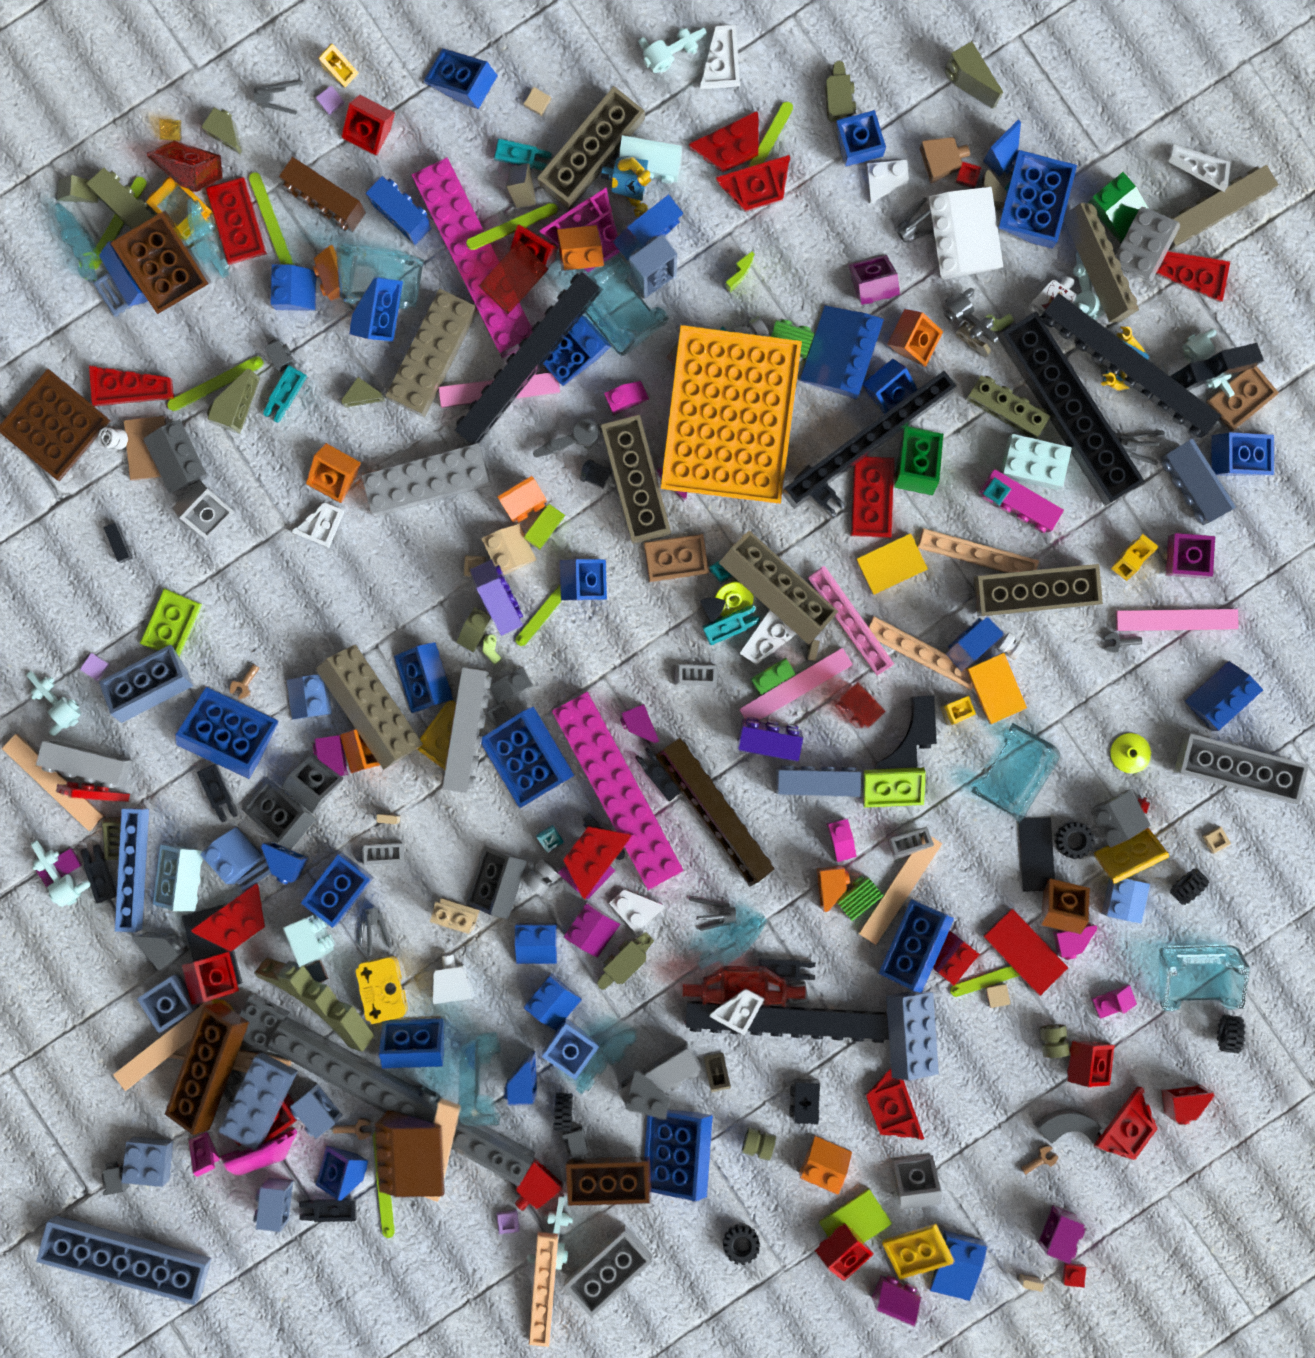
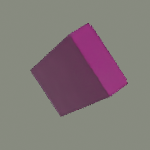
M72 848L57 856L58 861L53 863L61 877L70 874L82 866L81 861ZM46 869L42 871L36 870L46 887L54 883Z

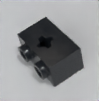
M794 1079V1084H790V1097H793V1105L789 1107V1117H793L794 1124H819V1080ZM803 1097H806L808 1100L805 1105H802L800 1102L803 1101Z

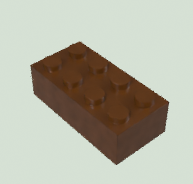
M294 157L290 159L279 175L283 182L282 186L287 189L286 192L294 198L300 197L304 200L303 203L310 209L317 208L320 211V215L327 220L332 218L337 222L336 225L344 231L348 229L354 232L366 214L358 199Z
M650 1156L569 1159L566 1163L568 1206L650 1204L652 1198Z

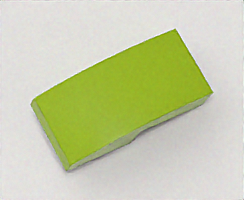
M753 251L736 263L738 273L725 283V288L729 293L742 282L749 272L755 255Z
M548 504L524 536V539L540 550L552 536V533L562 522L565 515L551 504Z

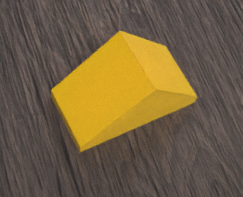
M332 43L318 57L322 68L343 87H346L358 74L355 68Z
M969 696L940 706L946 725H954L976 715Z

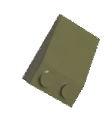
M971 41L951 53L945 67V74L948 80H952L955 86L990 108H995L1003 94V90L973 42Z
M247 368L214 400L213 405L209 406L207 411L208 420L218 427L240 434L260 377Z

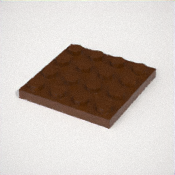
M47 369L0 424V433L60 482L98 437L100 430L105 428L111 420L53 371Z

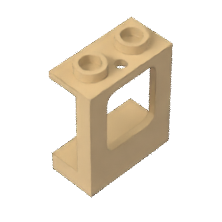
M441 898L440 903L435 902L430 922L470 934L475 928L480 910Z

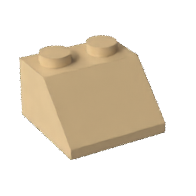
M520 524L500 529L481 538L495 566H500L504 575L536 561L528 541L524 539L525 534Z

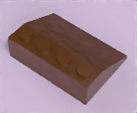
M166 210L111 242V245L157 315L211 283V280Z
M388 1110L375 1123L379 1192L394 1197H443L445 1191L442 1126Z

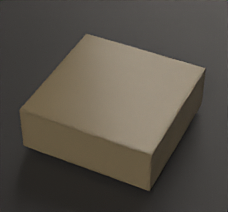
M813 640L809 644L806 657L808 661H816L820 641Z

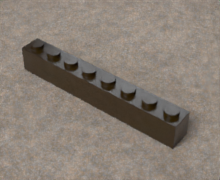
M678 738L655 755L749 887L760 882L775 870L771 860L765 856L758 842L752 838L747 827L737 817L735 810L729 806L724 799V795L716 788L711 777L705 773L698 759L692 755L688 745L681 738Z

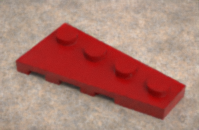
M1167 251L1156 274L1221 303L1224 298L1231 261Z
M89 365L93 406L174 399L173 380L170 377L138 374L130 371H118Z

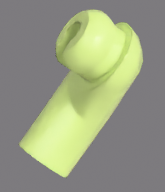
M991 314L985 316L993 318L994 322L992 323L994 326L990 330L1001 331L1014 322L1010 314L1001 319H997Z
M489 634L483 640L482 652L495 665L502 658L495 652L496 636Z

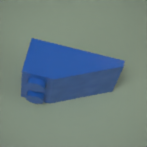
M442 48L423 82L464 105L479 109L498 75L487 61Z
M374 277L352 314L349 334L365 339L393 341L403 281Z
M1232 432L1211 435L1212 470L1216 476L1274 475V435Z
M944 1230L942 1237L954 1262L951 1265L934 1269L930 1291L970 1301L982 1271L988 1247L984 1240Z

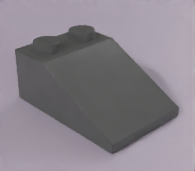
M269 778L265 780L242 808L274 841L289 850L293 848L316 820L311 813Z

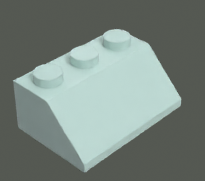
M622 136L619 158L634 157L635 159L649 160L648 170L651 180L653 178L660 179L668 184L678 181L682 146Z
M160 845L153 905L172 911H195L198 901L197 890L200 883V866L203 861V857L200 855L202 850Z

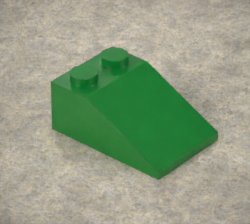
M1124 172L1119 174L1088 202L1096 208L1097 217L1120 244H1122L1140 207L1148 208L1137 187Z
M909 426L904 428L896 466L894 488L933 496L940 481L944 434Z

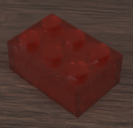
M858 682L851 683L834 699L836 702L835 708L841 714H847L850 717L848 721L856 729H869L886 712Z

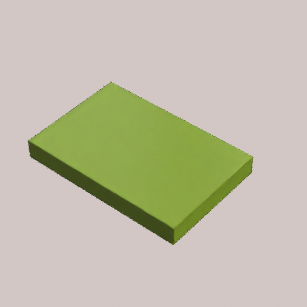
M164 588L140 644L156 651L172 645L180 657L202 604Z
M925 767L864 770L863 807L924 805Z
M870 1188L818 1221L828 1237L834 1233L838 1226L846 1223L864 1242L892 1224Z

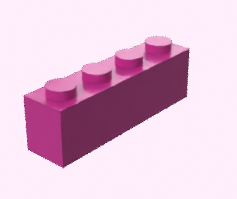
M995 469L989 474L979 491L980 494L985 491L995 477L1012 489L1000 504L999 508L1007 513L1013 512L1018 515L1017 519L1024 523L1030 522L1041 533H1049L1053 530L1064 509ZM985 495L982 496L984 500L993 503V501Z

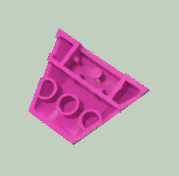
M607 187L539 231L559 248L557 229L597 225L602 244L603 261H607L620 252L613 243L618 235ZM596 267L583 268V269H584L586 272H590L591 270H593V269L596 268Z
M293 1129L277 1135L273 1140L262 1144L256 1151L249 1148L240 1152L238 1149L220 1156L221 1161L229 1172L240 1176L285 1159L297 1134V1130Z

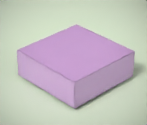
M332 86L316 97L317 101L329 115L345 104Z
M91 653L80 670L96 681H99L110 664L94 653Z
M517 1210L497 1212L499 1234L519 1232Z

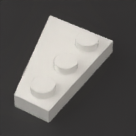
M736 25L716 26L700 89L739 87Z
M1173 144L1170 150L1169 163L1225 192L1228 187L1230 162Z
M769 609L739 654L757 665L777 648L789 641L796 633Z

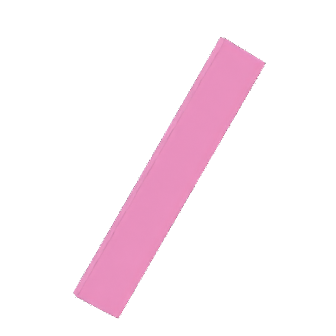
M552 373L534 375L515 399L560 393L559 382ZM494 380L439 387L441 407L470 405L474 400L478 401L482 396L481 391L488 384L491 385Z
M825 565L807 577L815 590L839 611L835 618L874 673L878 676L894 665L889 655Z
M1238 609L1116 611V631L1239 629Z
M841 648L743 706L739 711L746 720L747 717L761 720L853 664L844 649Z

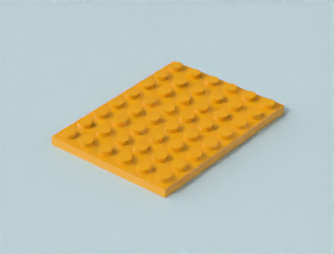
M680 326L660 489L781 504L802 341Z

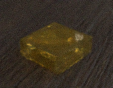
M159 119L160 140H182L181 120Z

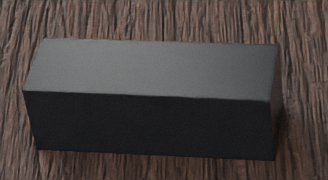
M112 523L103 527L117 562L123 563L133 559L119 524Z

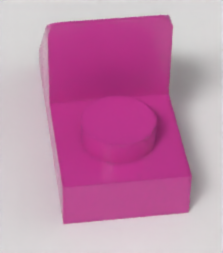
M1130 985L1091 998L1097 1016L1100 1019L1118 1012L1124 1014L1137 1005Z
M205 1132L188 1140L193 1174L198 1177L215 1169V1162L219 1161L220 1157L209 1133Z

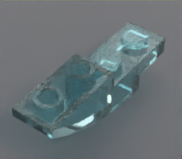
M190 198L188 199L187 206L188 223L197 252L204 265L212 261L221 277L225 278L230 275L228 270L231 268L225 259L220 260L217 255L219 249L214 241H208V238L214 235L212 231L215 228L209 218L205 220L201 212L204 210L197 200L194 202Z
M60 203L55 204L57 209L55 216L62 228L60 231L61 238L73 247V253L80 265L78 266L80 276L92 283L97 280L93 262L100 260L95 243L87 229L74 214Z
M758 914L749 919V924L745 926L740 924L732 928V933L729 934L732 942L728 943V941H725L717 946L718 949L712 953L706 951L699 956L700 959L697 960L700 969L703 970L720 961L724 968L750 948L762 932L767 922L765 916L760 917Z
M632 1027L623 1030L599 1045V1048L583 1070L586 1073L576 1085L575 1090L581 1094L585 1090L589 1091L595 1083L593 1078L597 1073L601 1075L606 1068V1061L612 1066L615 1062L619 1063L626 1054L623 1052L627 1045L631 1047L637 1039L635 1035L637 1029Z

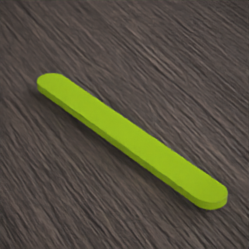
M784 102L758 148V156L752 159L748 167L765 162L793 111L792 103Z
M251 173L249 181L280 264L294 265L259 173Z
M137 177L130 187L135 193L133 196L137 200H139L147 186V181L143 177ZM116 215L113 216L87 261L88 267L92 270H96L100 266L102 260L99 254L108 242L116 239L125 224Z
M554 203L546 204L469 238L466 245L471 250L478 249L514 233L519 224L527 227L556 214L558 207Z
M255 356L174 397V399L168 401V408L171 411H177L234 382L247 368L252 371L261 368L264 364L263 359Z
M561 585L556 588L516 637V643L519 646H525L561 603Z
M1011 966L951 986L950 993L954 997H959L1020 975Z
M374 1132L372 1138L378 1186L376 1134ZM378 1186L382 1234L386 1238H391L395 1233L391 1195L379 1192Z

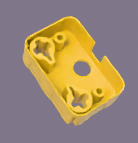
M392 955L360 963L359 967L356 968V977L358 979L366 1021L375 1024L403 1017L408 1011V1003L405 989L402 990L400 981L402 975L398 959ZM366 967L368 970H372V973L369 975V977L367 974L363 973ZM387 983H394L396 985V992L394 994H388L385 991ZM375 1007H376V1010H380V1011H381V1012L378 1014V1016H376L375 1013L372 1014V1010H373Z

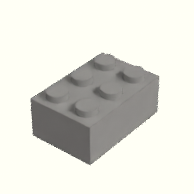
M1141 206L1115 256L1121 263V269L1152 282L1180 228L1179 222Z

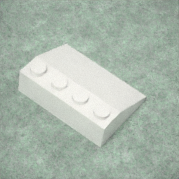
M992 187L952 191L929 196L940 275L943 280L1004 268Z

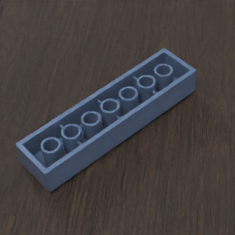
M55 1215L46 1224L36 1262L195 1305L202 1296L212 1258Z

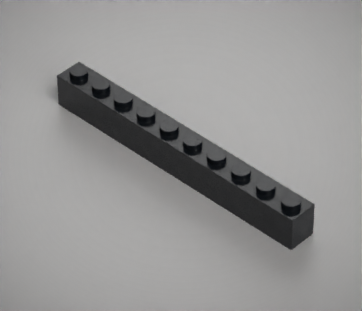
M582 271L580 274L576 273L570 280L571 285L567 290L564 289L560 292L556 304L548 307L544 313V319L541 322L538 321L531 329L533 331L532 334L520 342V349L516 354L512 353L506 360L508 364L504 369H499L493 377L495 380L492 384H488L481 391L482 396L479 400H474L468 408L470 411L467 415L461 416L456 422L457 427L455 431L471 445L479 444L603 291V288Z
M1060 293L1054 297L1040 317L1045 325L1051 328L1054 327L1059 331L1061 337L1066 340L1070 339L1075 343L1077 349L1090 354L1094 362L1102 363L1108 368L1109 373L1122 378L1126 386L1135 388L1140 392L1139 394L1142 398L1148 401L1151 400L1156 404L1158 410L1171 415L1175 423L1183 424L1187 427L1191 435L1200 438L1204 437L1221 417L1217 411Z
M944 370L783 489V496L793 509L797 508L952 394L957 387Z
M687 1000L685 1025L686 1028H690L689 1031L701 1032L702 1029H710L711 1033H722V1030H729L731 1034H741L710 1017L711 1012L724 1003ZM761 1005L747 1032H750V1035L761 1036L762 1033H771L770 1036L774 1037L791 1034L793 1038H803V1035H811L812 1039H823V1036H829L832 1040L842 1041L844 1037L852 1038L851 1040L856 1042L872 1039V1042L884 1043V1040H889L887 1012Z

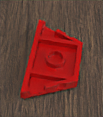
M758 111L690 143L689 149L692 152H697L706 162L713 164L722 173L758 156Z
M790 155L716 177V182L744 212L783 201Z
M67 781L66 785L57 784L56 788L57 793L69 798L129 802L130 797L128 793L111 791L109 787L96 786L94 788V784L82 782L81 786H79L77 782Z
M588 826L564 858V862L583 899H586L630 840L631 834Z
M256 883L191 931L229 951L236 949L265 928L259 885Z
M890 1068L865 1094L879 1134L923 1140L925 1138L904 1080L892 1078Z
M1137 1086L1095 1142L1093 1145L1095 1148L1130 1160H1136L1158 1130L1155 1120L1152 1118L1150 1105L1146 1104L1143 1093H1145L1143 1087Z

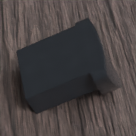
M589 459L583 465L580 481H586L604 489L612 470Z
M705 598L700 601V605L709 622L716 620L725 606V600L719 598Z

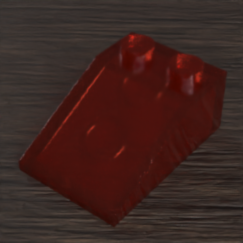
M175 140L147 152V157L177 184L188 188L190 191H201L202 188L213 185L216 181L223 178L221 155Z
M519 240L478 286L509 314L549 269Z

